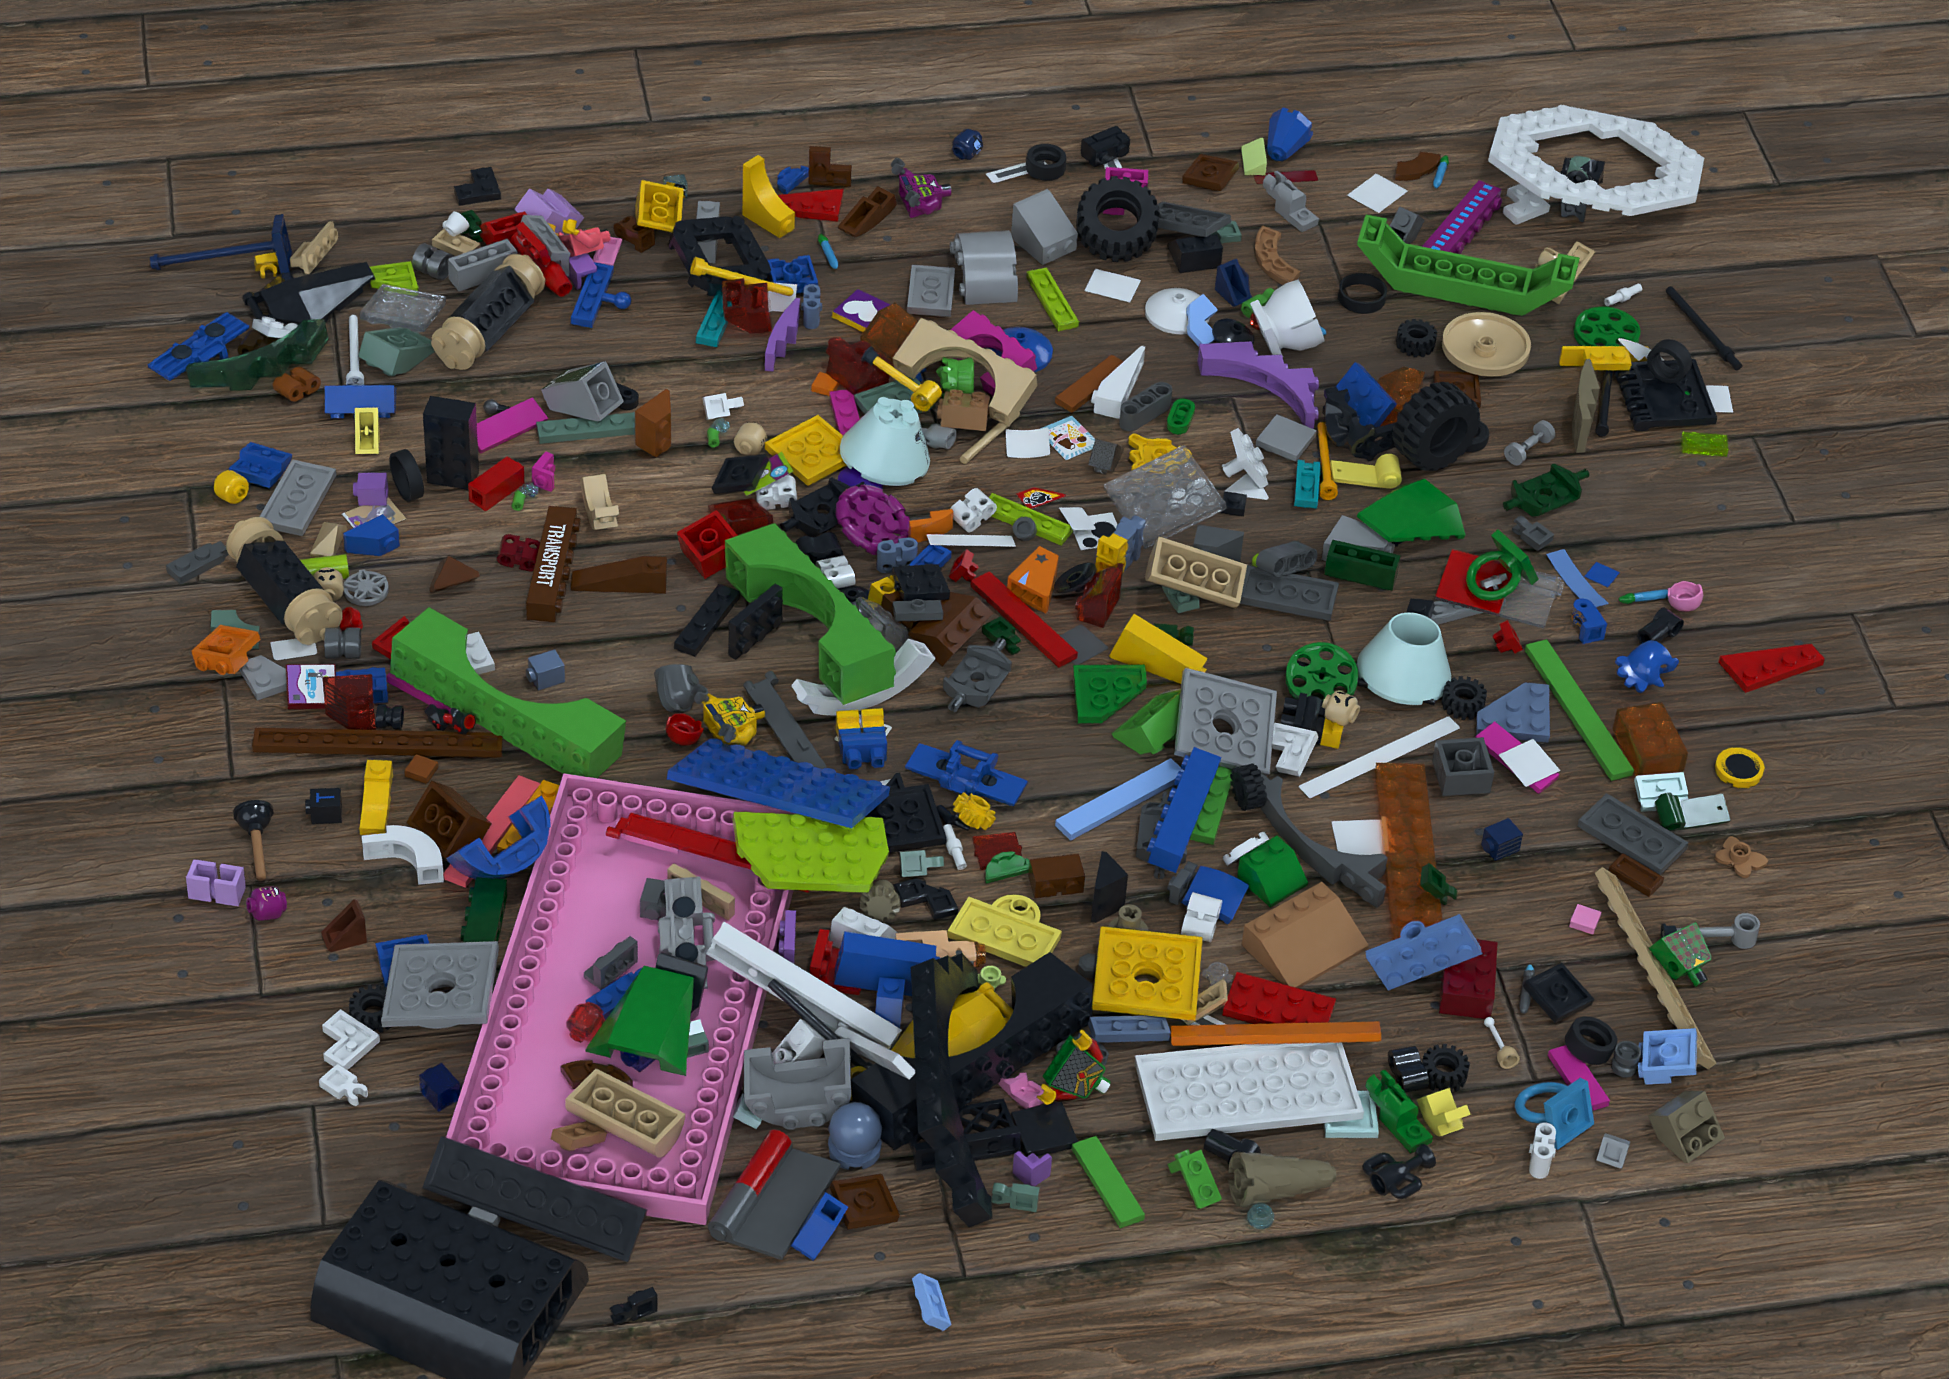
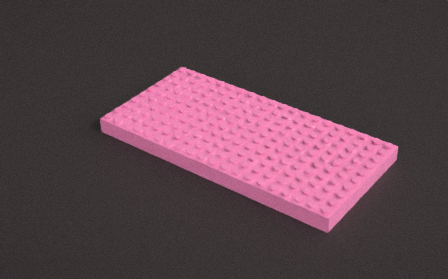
M564 773L550 814L551 827L549 828L548 842L542 854L535 861L493 990L488 1023L482 1025L446 1137L647 1209L645 1216L706 1225L734 1121L733 1115L744 1082V1050L753 1048L767 991L717 960L706 961V966L708 967V989H704L699 1014L692 1021L701 1020L709 1041V1052L687 1058V1074L682 1076L662 1071L659 1060L619 1050H614L611 1058L585 1051L593 1039L595 1031L598 1032L605 1021L599 1019L586 1007V1000L601 990L584 978V972L599 957L605 956L617 943L623 942L629 936L638 941V962L614 981L630 972L634 974L636 970L643 966L656 967L660 947L658 921L662 917H659L658 920L640 917V898L646 879H667V869L673 863L689 870L697 877L709 881L715 887L735 897V915L729 921L702 906L703 913H713L715 915V922L713 923L714 936L721 928L722 923L726 922L775 953L778 952L779 940L782 937L780 936V921H785V912L789 910L794 890L767 889L761 882V878L750 869L679 850L678 854L630 842L622 837L615 839L606 836V830L608 826L614 827L617 818L623 817L627 819L630 813H634L735 842L732 821L734 812L796 813L754 802ZM703 925L694 926L695 946L704 945ZM574 1021L576 1024L581 1025L576 1028L572 1022ZM580 1060H593V1063L607 1066L611 1064L624 1071L633 1080L634 1088L685 1113L682 1131L672 1149L665 1156L658 1158L607 1132L605 1142L593 1144L590 1147L578 1148L574 1151L562 1149L560 1144L550 1139L552 1130L586 1120L566 1110L565 1100L575 1089L571 1087L561 1073L560 1065Z

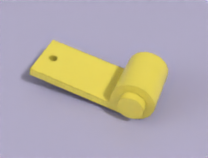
M1394 454L1381 455L1377 459L1375 466L1334 460L1330 462L1332 481L1386 489L1395 488L1402 482L1399 459Z

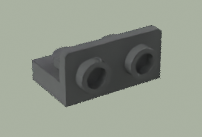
M629 936L623 942L617 943L605 956L599 957L584 972V978L600 990L605 988L638 962V941Z

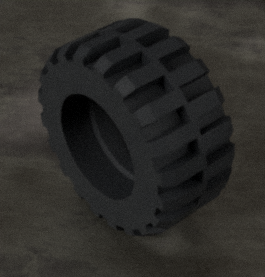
M1111 176L1110 180L1103 178L1099 180L1098 185L1096 183L1090 185L1088 191H1084L1077 210L1078 237L1082 238L1081 243L1085 248L1089 247L1091 254H1099L1100 259L1105 261L1109 258L1112 259V262H1118L1119 259H1124V262L1131 261L1132 256L1135 258L1142 256L1143 251H1148L1151 243L1155 241L1159 225V206H1157L1155 196H1150L1151 190L1147 186L1141 187V182L1137 180L1132 182L1129 177L1118 179V176ZM1110 208H1123L1130 211L1136 217L1138 223L1130 229L1115 231L1105 227L1099 221L1098 215Z
M1449 382L1432 383L1429 387L1421 388L1419 393L1413 394L1411 400L1403 405V410L1398 413L1396 417L1397 422L1393 426V441L1396 449L1417 468L1424 471H1436L1438 468L1443 469L1447 467L1449 463L1453 464L1460 455L1462 456L1466 452V448L1471 446L1474 436L1478 433L1480 412L1477 404L1456 385Z

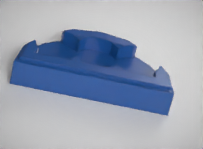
M801 166V169L787 167L778 174L777 187L780 192L788 194L809 177V168Z

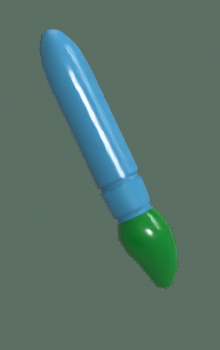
M1447 155L1440 159V165L1433 181L1434 188L1440 187L1446 168L1449 165Z
M820 233L818 235V242L822 246L830 266L833 269H837L838 261L828 243V238Z
M1668 590L1646 591L1634 594L1627 593L1619 597L1618 600L1621 603L1631 604L1633 602L1668 598Z

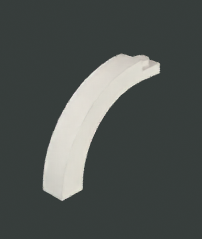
M907 639L894 657V667L896 670L894 687L845 705L825 685L796 679L792 684V688L797 694V699L803 704L808 705L814 714L836 715V711H861L888 700L908 687L932 664L935 657L924 643Z

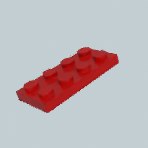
M1236 972L1222 1015L1252 1024L1329 1023L1336 998Z

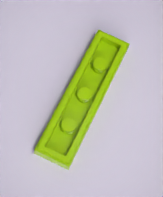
M1048 268L1027 271L1026 278L1057 331L1077 328L1079 321Z
M992 493L988 497L997 505V509L991 517L1013 525L1020 517H1029L1037 526L1036 535L1062 546L1073 532L1070 525Z

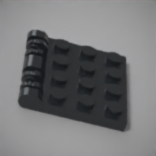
M1692 359V366L1689 372L1677 383H1666L1657 379L1650 372L1647 361L1631 362L1630 370H1613L1617 382L1620 383L1619 388L1627 406L1626 408L1631 413L1630 419L1635 431H1647L1652 427L1716 424L1717 415L1696 359ZM1676 360L1663 361L1669 368L1679 370Z

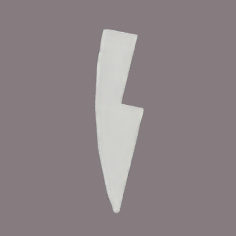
M1618 339L1638 361L1644 356L1647 358L1651 351L1649 348L1636 342Z

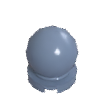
M859 1102L847 1103L837 1108L830 1120L828 1129L830 1133L828 1140L830 1159L841 1163V1168L849 1170V1167L861 1166L862 1170L874 1165L880 1157L882 1125L879 1115L872 1107Z

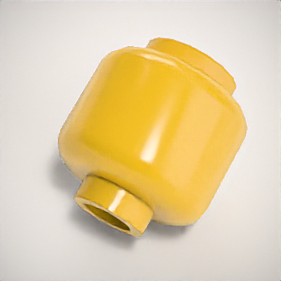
M232 470L222 472L214 481L215 494L230 504L241 502L248 494L249 483L247 479Z

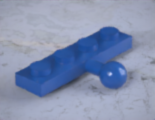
M594 262L597 266V272L587 275L571 315V324L592 328L603 301L614 303L619 309H626L630 306L631 297L628 293L619 292L616 295L606 293L614 273V266Z

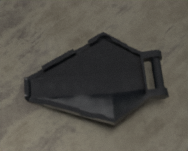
M367 262L314 268L310 274H305L304 269L281 273L258 292L245 293L242 300L246 306H249L256 319L261 320L262 316L270 317L283 324L295 323L302 329L317 331L329 321L328 316L335 310L340 312L363 293L362 288L367 283L376 279ZM263 302L270 315L263 314L258 303Z

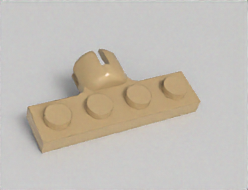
M1576 241L1567 254L1580 258L1574 283L1595 253L1594 250ZM1546 247L1538 257V264H1535V268L1556 259L1559 252ZM1568 291L1552 299V301L1560 304Z

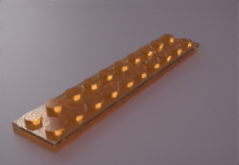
M1375 764L1383 854L1388 857L1385 874L1392 940L1400 938L1401 930L1410 922L1420 921L1426 928L1443 921L1440 898L1436 899L1420 886L1422 867L1430 863L1436 868L1425 764Z

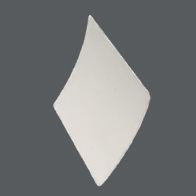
M1048 427L1036 430L1006 429L1007 456L1034 458L1050 455Z

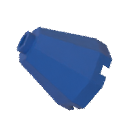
M1282 108L1272 114L1269 123L1267 152L1273 160L1282 162L1288 159L1310 141L1313 135V130L1311 131L1312 122L1300 111L1294 110L1290 113L1287 112V108Z

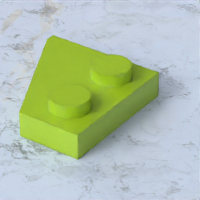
M411 261L370 267L376 279L370 281L371 288L419 295Z

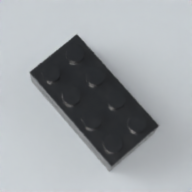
M430 396L423 412L427 483L469 490L468 484L476 479L479 474L476 403Z

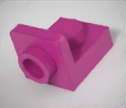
M545 451L532 467V485L550 492L554 490V454Z

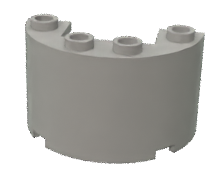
M1010 231L956 233L954 241H950V253L954 254L956 263L962 266L963 283H959L960 296H964L965 305L1017 302L1018 276L1016 275L1015 268L1017 262Z
M850 1039L823 1041L825 1058L777 1064L774 1063L771 1047L744 1050V1101L748 1109L758 1118L774 1125L783 1126L789 1130L824 1125L825 1122L831 1120L837 1108L849 1103L851 1099Z

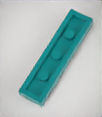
M742 288L717 290L696 335L697 344L718 347L742 294Z

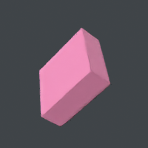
M1577 904L1569 927L1593 935L1602 912Z

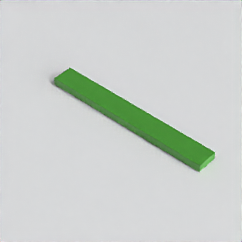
M1548 640L1526 644L1525 652L1546 684L1549 685L1550 690L1609 779L1614 781L1633 776V767Z

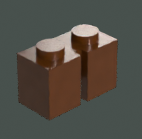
M1079 854L1029 860L1028 878L1034 899L1057 896V892H1061V895L1084 893L1085 873Z

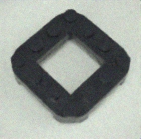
M742 217L682 220L675 223L668 247L670 250L676 249L690 275L687 283L692 288L695 285L704 291H708L707 296H715L717 290L750 287L753 292L758 291L757 287L709 274L696 276L690 274L691 265L695 257L708 262L697 242L724 239L726 244H733L744 264L717 268L767 280L771 272L770 264Z

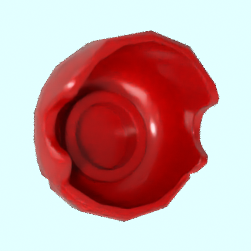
M684 713L669 716L665 726L667 736L673 743L680 746L695 744L704 730L700 720L695 721L691 716Z

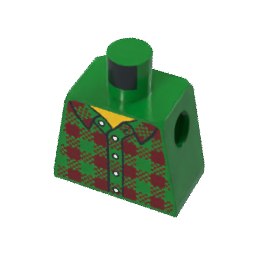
M1696 922L1661 938L1649 947L1652 954L1672 979L1678 980L1688 975L1694 987L1708 980L1702 967L1711 961L1712 956Z

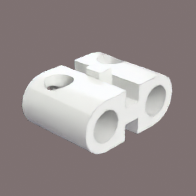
M786 475L756 491L757 506L762 510L775 509V504H780L781 508L788 507L791 497L795 501L797 500L796 480L790 475Z
M974 488L965 495L963 502L959 500L951 509H953V519L967 532H972L981 525L980 521L982 519L986 521L995 513L997 505L981 490Z
M845 556L816 561V567L821 569L822 573L828 580L830 579L837 589L855 585L854 571L848 565Z
M1192 892L1187 914L1182 925L1181 935L1203 937L1202 941L1211 943L1221 911L1222 900Z
M1540 1123L1537 1126L1533 1144H1530L1529 1153H1531L1529 1172L1538 1179L1548 1176L1552 1157H1555L1556 1148H1554L1556 1129L1549 1123Z

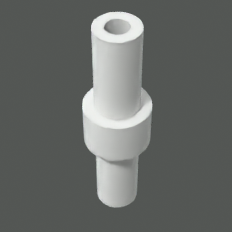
M1636 284L1629 288L1624 287L1617 290L1616 294L1605 298L1604 303L1606 306H1611L1617 302H1625L1632 295L1641 292L1642 286Z
M947 824L943 826L946 835L948 853L953 856L958 870L965 869L967 865L962 854L963 847L960 840L956 838L952 825Z

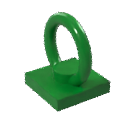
M1499 529L1491 535L1498 551H1490L1477 557L1469 566L1466 575V582L1470 592L1482 600L1494 601L1508 596L1519 585L1521 576L1531 585L1539 580L1529 557ZM1499 560L1503 567L1512 574L1509 583L1497 591L1482 590L1476 583L1477 571L1485 563Z

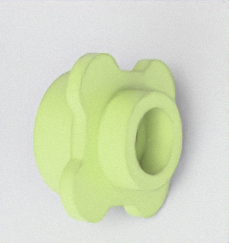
M986 966L981 970V974H978V983L984 984L989 982L995 990L997 986L1006 983V977L1001 975L999 968Z

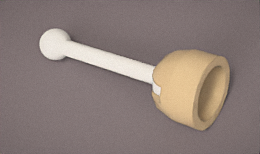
M1487 1017L1484 1020V1024L1490 1028L1501 1049L1497 1052V1060L1500 1066L1504 1069L1513 1068L1520 1061L1517 1051L1513 1047L1503 1044L1494 1027V1019Z

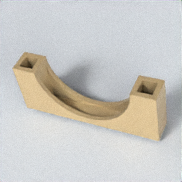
M923 318L918 321L893 357L894 368L912 379L925 367L942 360L943 357L948 359L971 357L975 363L988 371L996 385L994 396L989 404L990 417L1009 427L1037 387V377L1031 369L1022 368L1011 359H1004L996 355L991 349H984L974 341L963 339L954 331L945 330L934 321H927Z

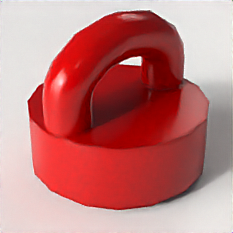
M352 607L343 609L339 627L343 630H346V628H360L362 630L363 623L359 610Z

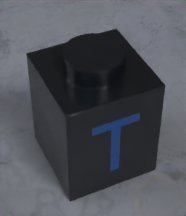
M341 788L310 789V799H305L306 814H311V824L342 823Z

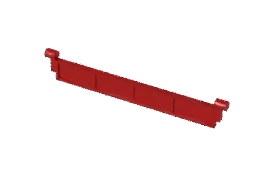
M630 813L627 819L621 817L615 828L608 826L606 830V836L619 839L622 833L751 870L752 865L746 858H741L737 854L736 842L638 814ZM799 890L806 893L810 892V890Z

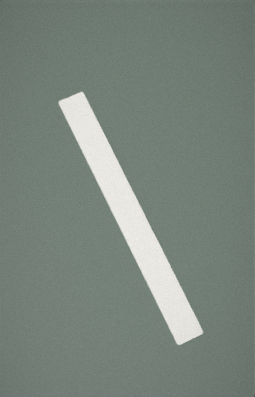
M1445 717L1299 785V788L1309 798H1312L1458 730L1460 727L1450 717Z

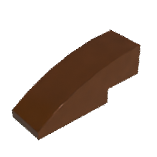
M877 186L868 198L863 196L838 225V229L855 238L866 233L879 224L897 206L895 195Z

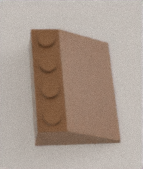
M1323 882L1245 924L1242 938V946L1281 984L1295 988L1306 985L1367 950L1369 947L1339 897Z

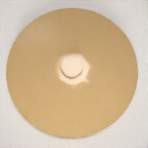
M1474 312L1461 315L1449 322L1443 332L1442 349L1446 357L1458 368L1472 374L1492 377L1508 375L1522 368L1529 358L1531 341L1524 328L1515 321L1499 314Z

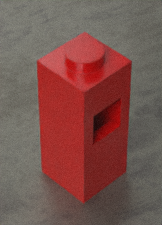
M506 456L468 484L469 501L484 511H488L525 484L524 466Z

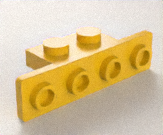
M1563 346L1559 358L1560 366H1584L1585 360L1591 359L1594 370H1630L1631 362L1647 361L1645 356L1638 361L1625 346Z

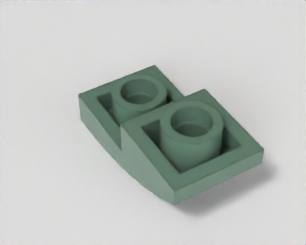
M1162 586L1177 613L1199 608V599L1196 596Z

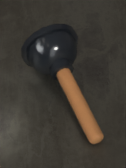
M249 800L240 803L234 808L233 817L243 830L248 831V834L251 836L256 879L264 881L266 879L261 834H263V829L268 826L274 814L273 806L264 800Z

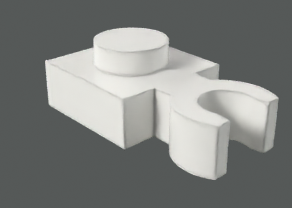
M336 1064L319 1079V1086L337 1099H341L344 1095L347 1096L348 1102L351 1105H358L356 1094H361L365 1098L368 1096L367 1087L359 1084L357 1077L339 1064Z

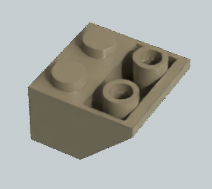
M1684 1091L1648 1115L1658 1139L1685 1163L1691 1162L1725 1138L1705 1091Z

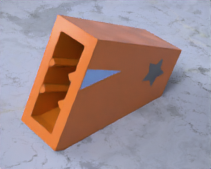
M1039 546L1008 576L1007 588L1025 604L1046 614L1049 610L1057 577L1059 556Z

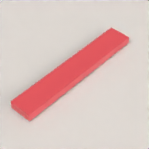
M518 775L488 814L486 819L492 824L482 842L490 854L494 852L512 825L508 816L525 806L541 783ZM451 864L443 873L444 880L465 888L472 881V878L463 875Z

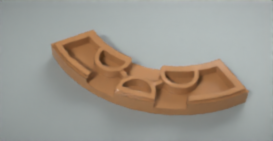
M1262 225L1255 240V256L1260 267L1269 277L1281 285L1297 280L1300 277V271L1287 264L1278 256L1277 244L1281 239V232Z

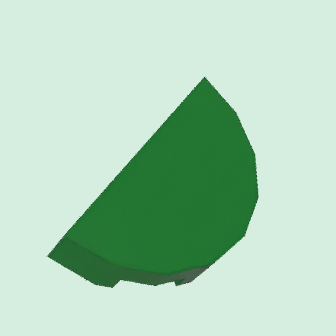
M1012 851L995 855L988 863L985 871L986 884L1028 873L1029 859L1016 855Z

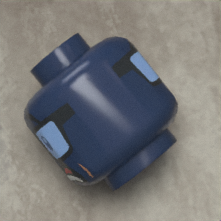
M964 129L952 140L953 153L961 160H971L983 149L981 134L976 130Z

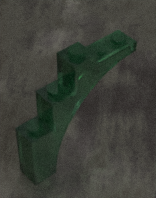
M303 320L294 330L279 340L239 356L209 362L189 363L186 366L190 387H229L230 391L252 390L261 377H282L290 364H312L329 340L325 320Z

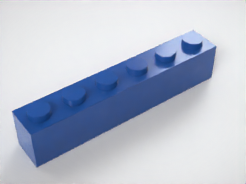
M1196 747L1193 748L1190 756L1185 755L1181 765V769H1184V772L1179 771L1174 785L1178 787L1177 789L1172 787L1167 800L1171 804H1165L1160 817L1164 821L1159 820L1154 831V835H1157V838L1152 837L1148 845L1147 851L1151 853L1148 863L1174 873L1177 872L1222 757Z

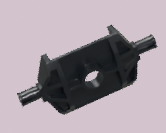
M831 477L828 484L796 501L791 497L788 504L791 519L780 523L781 530L786 532L795 527L810 537H817L840 525L836 518V503L839 501V496L850 486ZM861 482V483H859V484L856 485V486L860 487L861 485H866V484H865V482ZM818 510H826L828 514L819 513Z

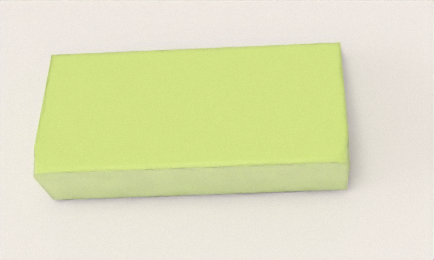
M1259 138L1241 146L1244 175H1265L1267 160L1264 139Z

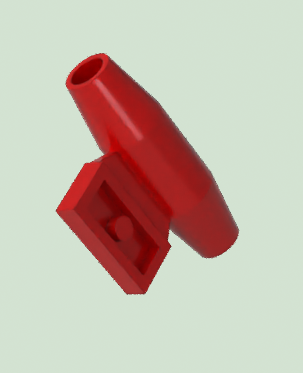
M523 221L516 225L517 232L512 235L510 243L517 250V254L531 257L533 262L542 271L545 277V286L560 297L569 294L572 290V284L561 265L557 261H551L546 246Z

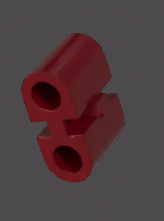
M506 534L501 539L497 561L503 566L513 568L514 564L520 565V570L534 571L540 542L531 538L520 541V536ZM511 539L513 543H508L507 540ZM534 544L537 548H531L530 545Z

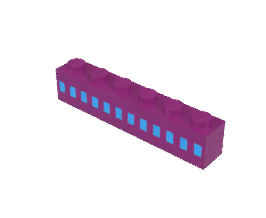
M1478 180L1422 247L1461 254L1464 246L1472 241L1474 234L1480 232L1484 222L1489 221L1492 213L1500 208L1502 189Z

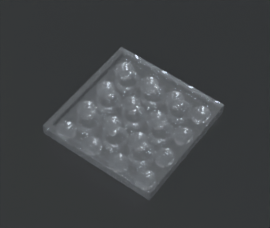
M1185 445L1103 484L1106 493L1123 517L1131 519L1136 515L1146 521L1142 536L1144 538L1142 545L1144 549L1154 545L1158 537L1169 538L1227 509L1225 501Z

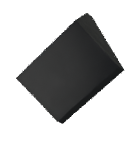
M1104 851L1101 852L1094 888L1091 922L1097 923L1118 912L1125 905L1128 874Z

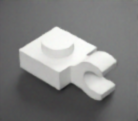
M726 393L702 398L706 420L730 416L729 409L744 406L743 397L727 400Z

